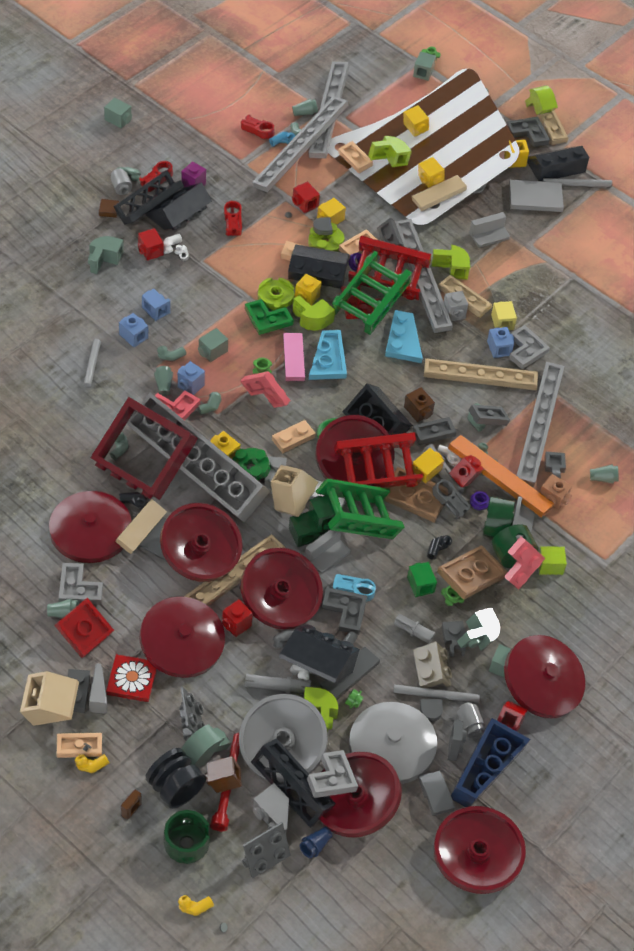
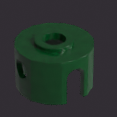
M490 496L483 536L493 538L503 529L512 526L515 501Z
M517 524L507 527L493 538L491 545L504 568H512L517 562L508 553L509 549L517 541V535H522L537 551L539 550L527 525Z
M192 810L178 811L170 816L164 828V846L170 858L178 863L190 864L197 862L205 856L210 843L209 823L205 817ZM188 837L193 840V845L190 848H184L181 846L180 841Z

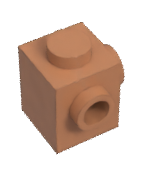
M552 474L542 485L540 493L553 502V507L559 510L563 504L567 505L572 497L570 494L572 486Z

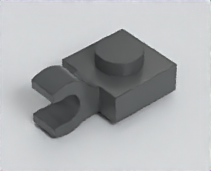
M545 452V471L551 472V475L553 474L561 479V473H565L566 470L565 453Z

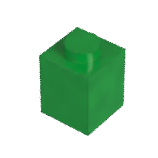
M429 562L415 563L409 566L407 578L415 598L435 593L437 580Z

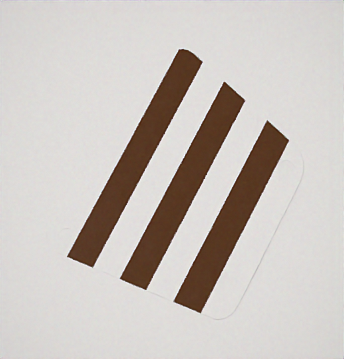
M462 69L430 94L396 114L371 125L332 138L328 153L406 218L412 219L414 224L424 225L442 215L510 167L518 158L519 147L478 74L472 69ZM419 106L429 117V130L414 137L404 125L403 112ZM384 136H393L404 141L412 152L408 165L392 167L387 159L372 160V167L358 173L338 153L335 145L338 143L346 145L353 141L368 156L372 142L383 141ZM509 141L511 142L515 153H512ZM508 151L511 156L508 159H502L499 157V153ZM434 157L445 169V180L458 175L467 185V190L440 202V206L436 209L428 208L421 211L412 201V196L428 189V186L423 184L418 176V164Z

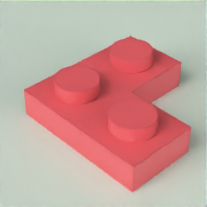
M269 371L244 376L240 381L251 396L264 394L274 408L287 406L291 401Z
M186 390L174 402L159 393L155 395L183 420H186L200 405V399Z
M521 536L508 551L517 562L504 576L518 590L527 582L528 578L545 559Z

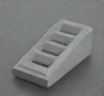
M97 663L91 687L89 709L90 712L106 714L107 697L103 669L101 664Z

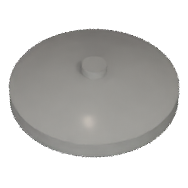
M292 694L272 695L256 703L243 719L239 732V746L245 762L255 774L265 780L266 778L251 763L264 744L277 738L309 774L322 762V754L326 753L328 745L327 727L320 712L306 699ZM263 755L260 761L265 767H269V762ZM276 773L277 780L280 783H284L283 776L280 773Z
M383 702L367 708L356 718L350 732L349 748L350 753L370 752L385 758L394 767L401 784L418 779L419 775L425 774L430 768L436 755L437 736L431 722L416 708L399 702Z

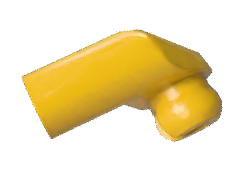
M83 754L75 758L76 767L80 771L95 773L110 764L105 754L95 760L88 759Z
M187 895L181 896L178 900L179 909L184 913L198 916L214 907V903L209 896L198 902L192 901Z

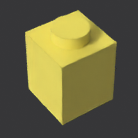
M512 301L494 303L491 316L495 328L508 327L509 331L514 330L517 317Z

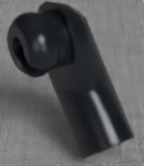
M139 492L119 494V499L122 503H131L139 509H143L148 503L147 498Z
M449 535L432 539L427 557L435 560L438 551L446 549L452 544V538Z

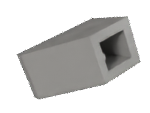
M273 783L254 798L253 813L259 820L263 819L268 829L282 822L286 834L289 798Z

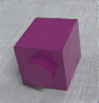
M192 161L181 171V182L184 187L201 182L205 186L207 169Z

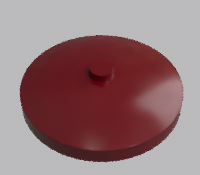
M347 415L333 420L323 429L316 444L315 457L321 474L325 479L348 482L344 457L341 454L335 455L334 446L336 442L389 435L388 432L375 420L361 415ZM392 448L390 452L392 463L394 464L395 450ZM380 450L372 451L371 457L375 479L387 478L383 453ZM361 452L353 453L351 457L356 482L366 481L367 475L363 454Z
M99 491L79 492L62 500L53 510L49 520L50 538L55 548L71 560L82 563L106 561L124 549L115 541L131 523V516L126 506L110 494Z
M190 503L177 508L168 516L161 530L160 546L167 563L178 574L193 581L211 582L225 577L234 569L241 557L242 537L236 523L221 509L205 503Z
M270 548L258 553L247 564L241 577V594L245 605L257 620L272 628L285 630L304 625L316 614L322 602L323 586L317 569L305 556L291 549Z
M171 597L156 603L149 609L142 621L139 639L145 657L156 669L173 677L190 678L204 674L217 663L224 649L225 631L218 615L205 603L189 597Z
M545 635L529 636L519 641L506 657L504 675L507 687L516 702L531 714L542 718H559L571 712L581 702L585 692L584 670L574 652L561 641Z
M352 752L345 755L358 788L356 792L330 795L336 804L331 810L324 813L319 820L331 832L343 837L355 838L367 836L380 830L393 818L401 802L402 787L394 767L385 758L370 752Z
M470 806L459 809L447 816L437 830L434 840L436 864L450 883L464 891L475 894H490L501 891L516 880L524 865L526 846L521 831L509 817L495 809L483 806Z

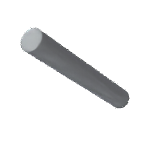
M94 339L83 384L87 388L91 387L101 344L99 339Z

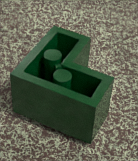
M328 494L310 499L308 512L301 513L299 517L291 516L289 518V531L297 547L313 543L330 530L328 523L336 514Z

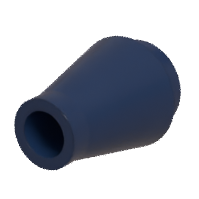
M323 827L302 838V842L299 844L301 852L307 858L317 857L327 842L333 837L332 832L327 827Z

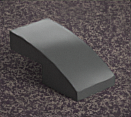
M437 771L419 775L418 778L424 798L427 797L432 816L454 811L455 806L441 772Z

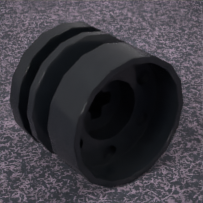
M174 748L160 756L145 775L146 781L152 785L156 792H160L161 799L171 809L179 808L189 802L199 793L206 782V776L195 764L191 765L192 760L186 756V753L181 748Z

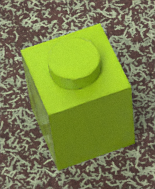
M540 546L539 553L545 559L538 567L539 575H563L567 565L565 547Z

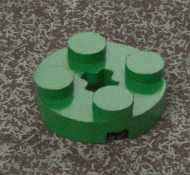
M238 449L232 458L234 462L256 480H260L263 477L265 479L270 472V461L266 452L262 449ZM249 464L255 465V466H252L250 469H247V465H249Z

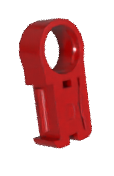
M250 114L241 120V129L259 136L262 139H270L275 135V127L272 122L260 121L251 117Z
M168 161L158 162L150 173L143 178H139L140 185H145L161 174L159 170L162 168H168L167 171L172 177V164ZM165 177L161 178L160 185L166 181ZM149 186L148 192L153 191L155 188Z
M229 201L224 205L227 236L242 235V207L237 201ZM234 208L238 209L239 211L237 213H234Z

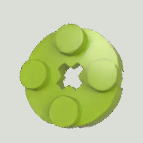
M331 223L332 235L316 234L312 227L308 244L309 247L340 252L339 245L344 243V234L334 223Z
M268 278L260 283L258 300L262 299L267 308L274 311L289 307L293 303L295 296L294 287L288 280L284 278H279V280Z

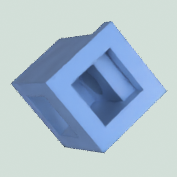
M152 289L142 295V308L157 321L170 313V299L165 300L162 294Z

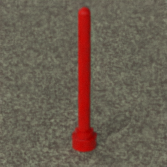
M239 733L233 736L229 757L233 756L237 762L240 750ZM231 790L221 792L218 811L211 817L210 828L215 831L224 832L228 829L229 819L226 812Z

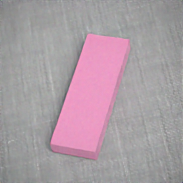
M284 333L285 381H305L302 333Z

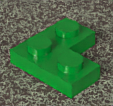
M262 299L245 303L244 309L258 335L286 328L294 323L287 307L269 312Z

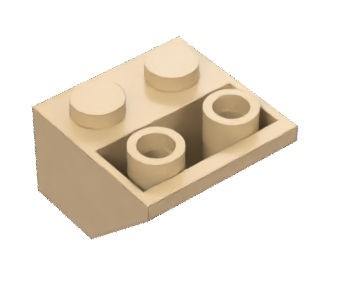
M280 465L271 480L274 509L278 512L299 517L304 511L310 496L314 494L319 482L302 469Z
M48 671L29 674L20 713L33 726L72 720L79 681Z

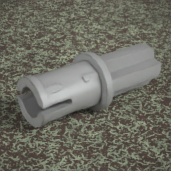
M399 614L394 622L397 627L410 633L411 637L414 635L428 644L432 642L436 632L420 625L419 621L414 622L402 614Z

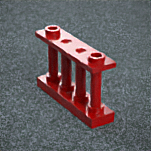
M360 236L359 250L362 251V255L356 272L349 271L348 282H351L363 267L366 257L376 251L380 256L378 263L384 267L388 258L397 260L394 271L396 274L402 273L405 263L415 265L411 283L401 296L409 300H419L420 289H417L416 286L422 268H429L431 254ZM375 271L374 277L368 276L387 288H392L395 284L393 280L381 279L382 274L378 271ZM362 282V283L359 285V286L363 285V286H367V287L372 288L371 286L367 285V284L364 283V282Z
M415 432L337 441L334 446L335 455L341 454L344 457L348 482L381 488L403 485L415 487L423 479V474L414 475L410 448L416 441ZM392 448L402 450L406 476L395 477L390 452ZM380 450L383 453L387 478L375 479L371 457L372 451ZM361 452L363 454L367 475L366 481L356 482L351 457L353 453Z

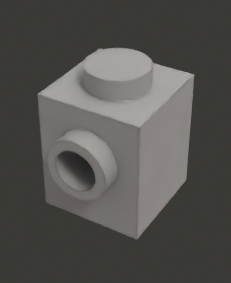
M463 291L446 293L444 304L450 320L466 319L468 302Z

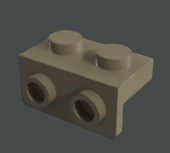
M437 642L413 649L419 686L421 688H430L443 683L446 687H450L452 672L447 665V660L449 659L447 650L442 648Z

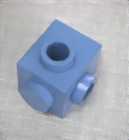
M132 313L119 322V335L130 345L136 347L148 339V325L142 318Z
M508 327L489 330L487 343L493 358L510 356L513 350L514 337L513 334H510Z
M191 361L178 370L177 387L181 390H186L195 395L205 385V370Z

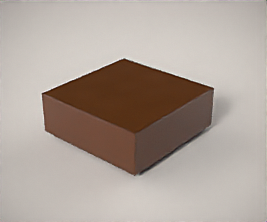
M101 199L99 216L117 218V212L113 206L119 203V201Z
M136 789L121 804V816L127 820L142 805V795Z

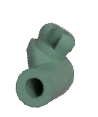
M119 167L126 171L128 176H131L132 181H139L141 175L139 170L131 167Z
M123 432L120 433L115 441L116 448L109 453L113 460H117L129 448L128 439Z

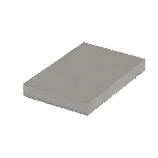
M525 180L509 181L510 209L563 212L562 183Z

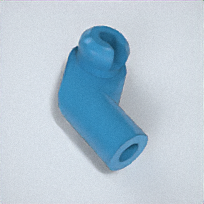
M280 132L270 138L269 143L271 146L279 143L289 144L295 137V134L292 132Z

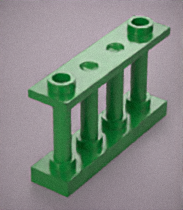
M376 251L371 256L366 257L363 267L341 295L335 297L332 303L335 315L342 308L363 320L365 324L364 332L369 335L373 333L411 283L412 272L407 269L402 274H396L377 263L378 252ZM372 268L392 279L395 283L392 288H387L368 277L367 275ZM364 282L383 293L384 298L382 301H377L357 289L358 286ZM351 295L374 307L372 314L367 315L347 303Z
M327 478L316 490L317 494H328L336 514L328 523L332 531L394 539L405 528L402 521L390 519L383 502L390 493V489ZM338 498L345 499L350 513L343 512ZM354 500L361 502L365 515L359 514ZM370 503L376 504L381 518L374 516Z

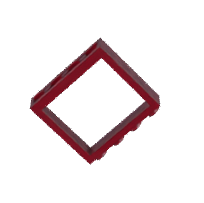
M128 397L90 458L96 461L95 466L104 472L106 469L112 471L110 475L119 481L122 478L127 480L126 485L132 489L140 488L143 490L141 494L147 498L152 499V497L160 500L198 438L184 428ZM134 411L182 438L152 487L105 460V457Z

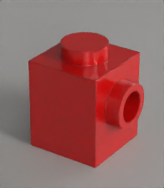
M307 181L293 188L292 201L305 214L319 207L320 194Z
M155 228L138 233V250L147 261L164 256V243Z
M469 455L464 457L448 474L463 488L469 486L481 474L484 468L481 466L478 458Z
M238 599L223 610L222 624L237 637L252 626L253 613Z
M508 700L504 704L497 721L518 731L528 710Z

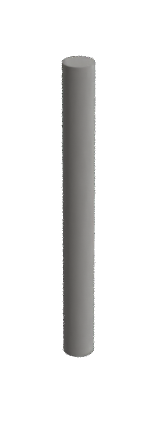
M543 178V182L562 183V186L612 187V180Z
M394 684L393 693L473 703H479L480 701L479 694Z

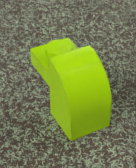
M545 85L529 89L530 97L525 100L526 107L534 105L536 115L549 113L558 108L555 95L549 86Z
M384 136L383 141L372 142L368 157L370 160L387 159L392 167L408 165L412 151L401 139L393 136Z
M451 245L450 250L433 249L431 267L449 268V274L454 278L468 280L470 257L463 248L456 245Z
M300 295L293 299V312L297 317H300V326L302 328L317 331L326 328L334 322L335 309L322 299L311 306Z
M305 687L304 699L312 703L320 712L325 721L327 732L332 730L333 719H337L338 702L336 698L325 689Z

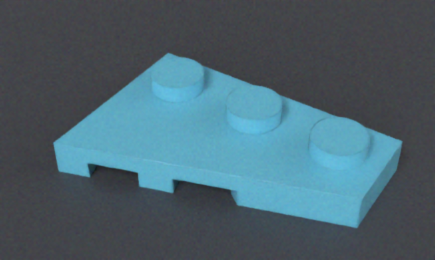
M395 310L385 353L386 357L422 363L423 357L413 313Z
M324 330L321 332L313 365L309 373V380L346 379L347 370L341 330Z

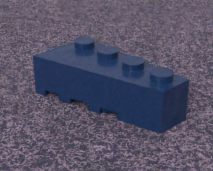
M491 718L451 794L452 800L464 807L472 806L519 756L531 739Z

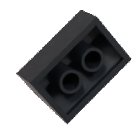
M573 146L528 156L527 163L537 180L543 182V178L558 179L585 173L590 157L583 146Z
M201 182L183 187L145 214L164 230H175L182 226L181 222L184 220L188 221L195 217L194 213L205 210L207 204L212 202Z
M295 244L290 259L288 279L299 281L305 274H308L321 281L323 286L341 289L344 283L349 254Z
M368 383L342 411L346 416L361 415L375 420L384 427L389 435L407 433L413 426L378 386Z
M305 624L293 631L280 652L279 658L336 683L353 673L360 649L353 647L354 645L348 641H340L335 639V636L330 633L319 632L314 626Z

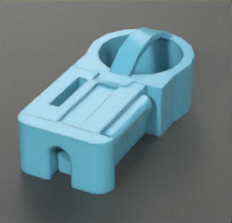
M336 574L333 583V589L367 595V601L372 600L375 596L376 586L369 579ZM358 588H368L371 589L373 592H371L370 594H362L359 592Z

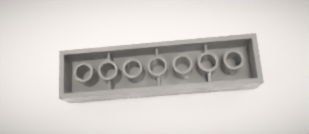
M150 392L140 404L184 428L198 438L180 469L243 522H246L269 494L270 490ZM134 411L127 422L130 428L167 459L170 458L182 439Z

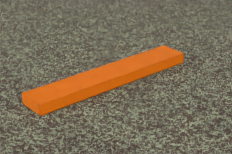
M462 435L449 444L448 449L461 459L469 455L478 458L481 466L484 468L481 472L484 476L515 499H518V496L522 497L521 503L541 518L552 509L553 502Z

